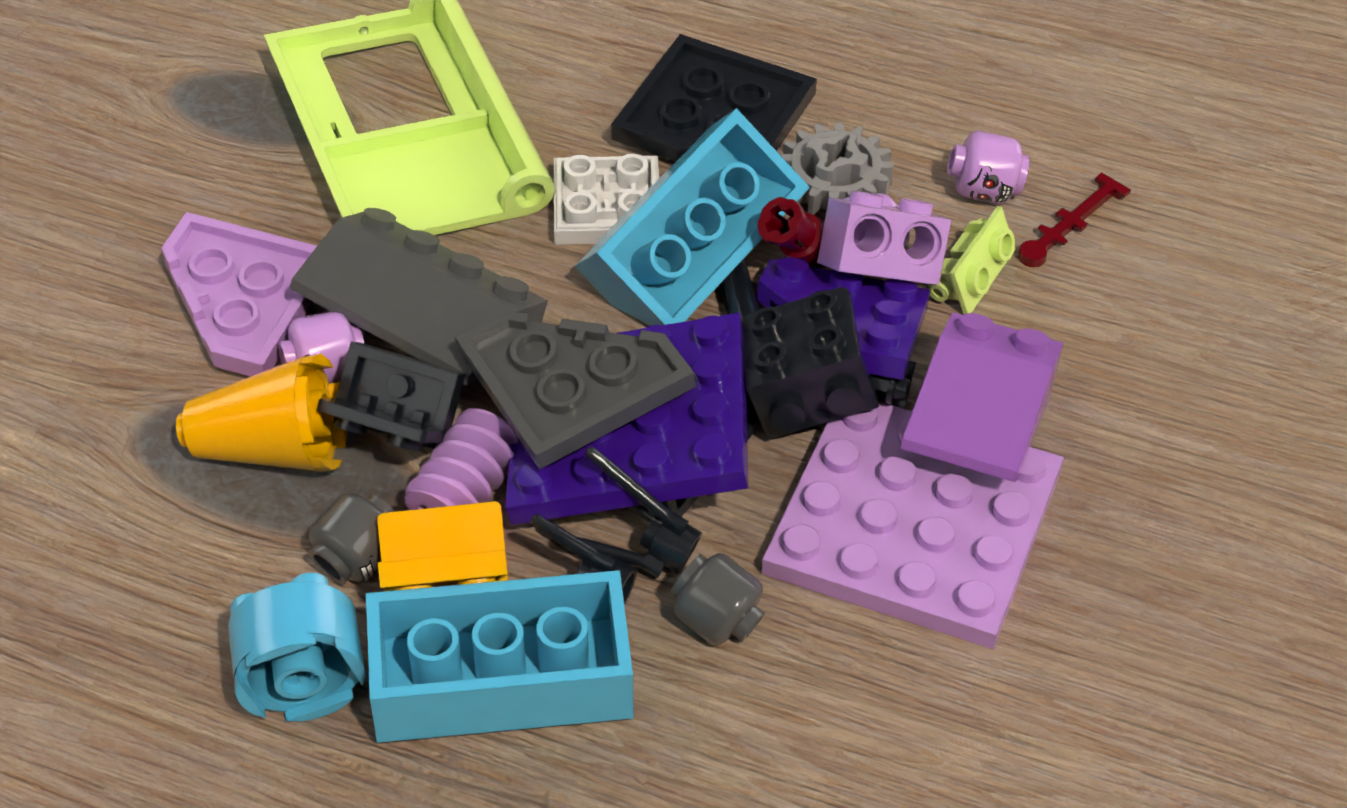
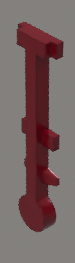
M1101 172L1095 178V182L1098 183V188H1100L1072 212L1064 208L1056 212L1055 217L1061 221L1053 228L1041 224L1038 230L1043 236L1039 240H1029L1021 244L1018 256L1020 262L1028 267L1042 266L1046 262L1047 251L1055 244L1065 245L1068 243V240L1064 237L1074 228L1082 232L1088 225L1084 221L1088 216L1112 196L1118 200L1125 198L1130 194L1131 189Z

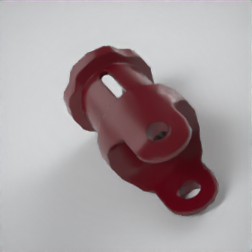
M778 197L769 201L763 207L757 223L758 231L762 238L770 244L779 245L787 257L801 259L811 267L826 268L827 266L817 263L824 228L823 222L815 215L804 212L801 205L793 199ZM783 211L790 217L786 219L779 212ZM798 241H800L801 243H803L804 246L799 245V244H798Z

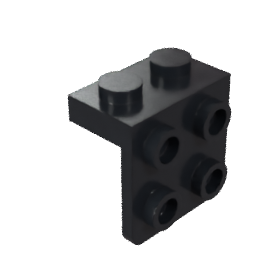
M839 287L832 290H821L799 300L775 307L761 308L742 319L746 389L768 439L879 407L877 392L860 350L853 300L847 288Z

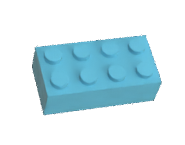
M620 570L366 593L369 693L377 743L634 718L633 670Z

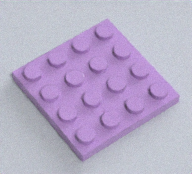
M878 401V408L827 422L762 559L761 574L994 650L1061 474L1064 457L1030 447L1017 481L1013 482L900 449L904 432L912 414V411Z

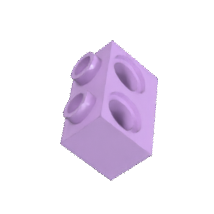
M851 191L849 200L829 197L817 263L840 272L939 285L951 219L932 214V203L901 198L899 208L882 205L883 196L860 191ZM865 220L866 234L859 243L855 244V228L861 221ZM912 228H914L916 234L915 241L913 245L905 251V236Z

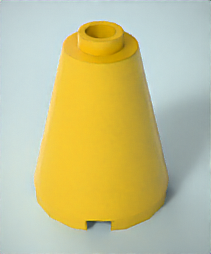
M323 354L306 355L188 400L184 405L183 413H179L176 419V433L179 443L182 447H187L195 458L318 472L332 471L340 467L342 460L333 459L336 448L346 447L347 431L332 425L333 415L317 411L319 399L336 398L339 388V382L328 383L323 370L333 368L330 360Z

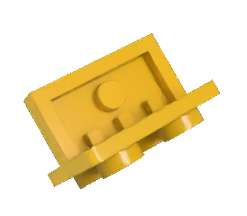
M496 501L381 513L377 518L381 553L378 571L380 588H384V591L508 580L501 505Z

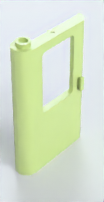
M410 0L407 9L369 16L359 15L352 19L264 35L266 44L341 217L363 212L366 208H379L391 212L396 216L398 223L412 230H420L438 235L530 215L543 209L552 200L555 192L554 183L458 0ZM405 41L416 43L452 115L357 134L323 58L330 55Z

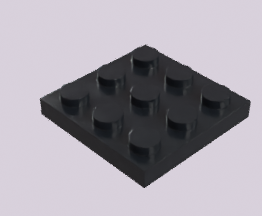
M679 34L611 124L612 140L676 162L711 125L737 108L777 151L815 96L817 78Z

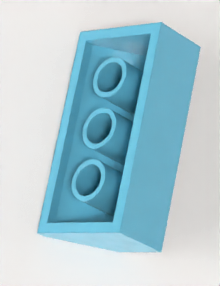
M736 108L711 125L574 267L613 307L650 326L685 322L761 241L762 236L759 234L757 223L763 207L769 201L778 197L798 201L810 187ZM783 211L779 212V214H781L782 216L786 214Z

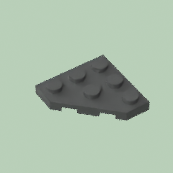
M506 310L455 336L459 352L539 470L696 387L693 370L665 333L641 330L639 337L610 333L608 326L604 324L562 319L560 325L530 321L528 313Z

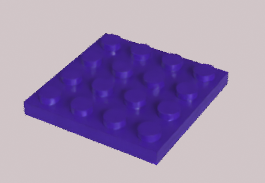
M741 314L707 316L697 320L667 325H652L642 329L618 332L617 334L638 337L641 330L665 333L693 370L696 387L540 470L519 439L518 443H511L510 448L514 456L512 459H509L505 505L511 525L531 522V517L535 514H539L545 519H553L642 505L587 458L585 452L589 447L596 448L660 502L749 489L746 379Z

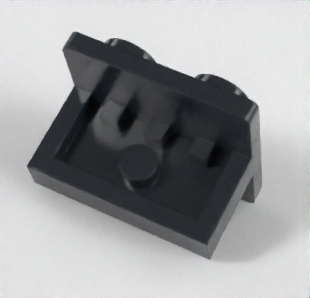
M351 342L336 398H320L317 411L333 415L332 425L346 431L359 434H367L368 430L388 433L386 442L394 446L414 451H421L422 446L435 449L438 444L443 442L448 429L453 427L452 424L466 374L361 342Z

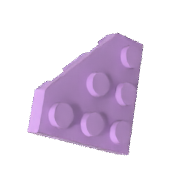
M189 212L184 214L161 249L164 263L214 367L253 376L275 366L280 358L279 342L288 340L290 324L294 319L305 317L314 303L291 290L290 284L294 275L315 250L316 245Z

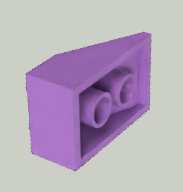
M953 312L939 338L904 432L900 449L1016 482L1048 405L1064 343L1052 340L1045 333L1038 330H1016L994 324L991 319L980 314L967 313L962 315Z

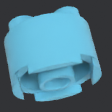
M318 573L300 574L289 583L270 586L256 593L242 594L231 602L228 633L236 698L244 709L253 715L266 718L265 709L285 712L286 721H306L336 712L345 707L354 698L352 689L358 682L363 685L366 677L356 610L347 595L329 586L328 579L324 575Z

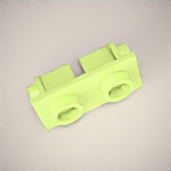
M997 206L988 220L980 218L970 221L966 225L963 234L950 250L952 258H945L943 261L939 285L928 284V289H931L930 296L934 300L944 302L947 299L959 300L963 314L972 313L982 297L988 292L991 284L1016 250L1014 235L1008 227L1002 206Z

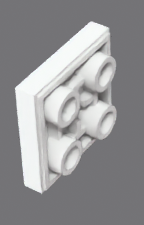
M627 154L611 157L575 155L572 157L554 158L555 245L596 244L659 180L658 156Z

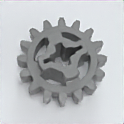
M837 122L834 130L826 131L825 127L820 123L815 124V133L812 135L803 130L797 131L796 142L786 141L783 154L780 155L810 187L797 202L799 204L807 202L808 213L815 214L820 208L827 210L829 197L844 199L850 197L851 191L888 195V188L892 185L894 163L890 162V149L879 148V136L875 135L865 139L862 137V127L858 126L852 132L845 131L843 124Z

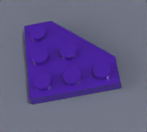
M787 257L779 260H769L759 279L758 302L765 307H775L808 297L821 290H832L839 287L847 288L853 300L860 350L869 373L900 380L904 379L927 312L931 289L920 288L912 281L898 279L884 281L863 277L862 274L811 267L807 262L798 258Z

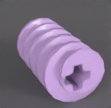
M469 408L461 412L453 427L446 432L443 442L435 447L430 459L421 466L418 476L410 481L404 497L407 509L417 510L489 502L493 495L492 490L498 489L501 486L504 474L508 473L509 459H512L514 456L510 448L511 443H518L517 436L510 425L494 413L483 409Z

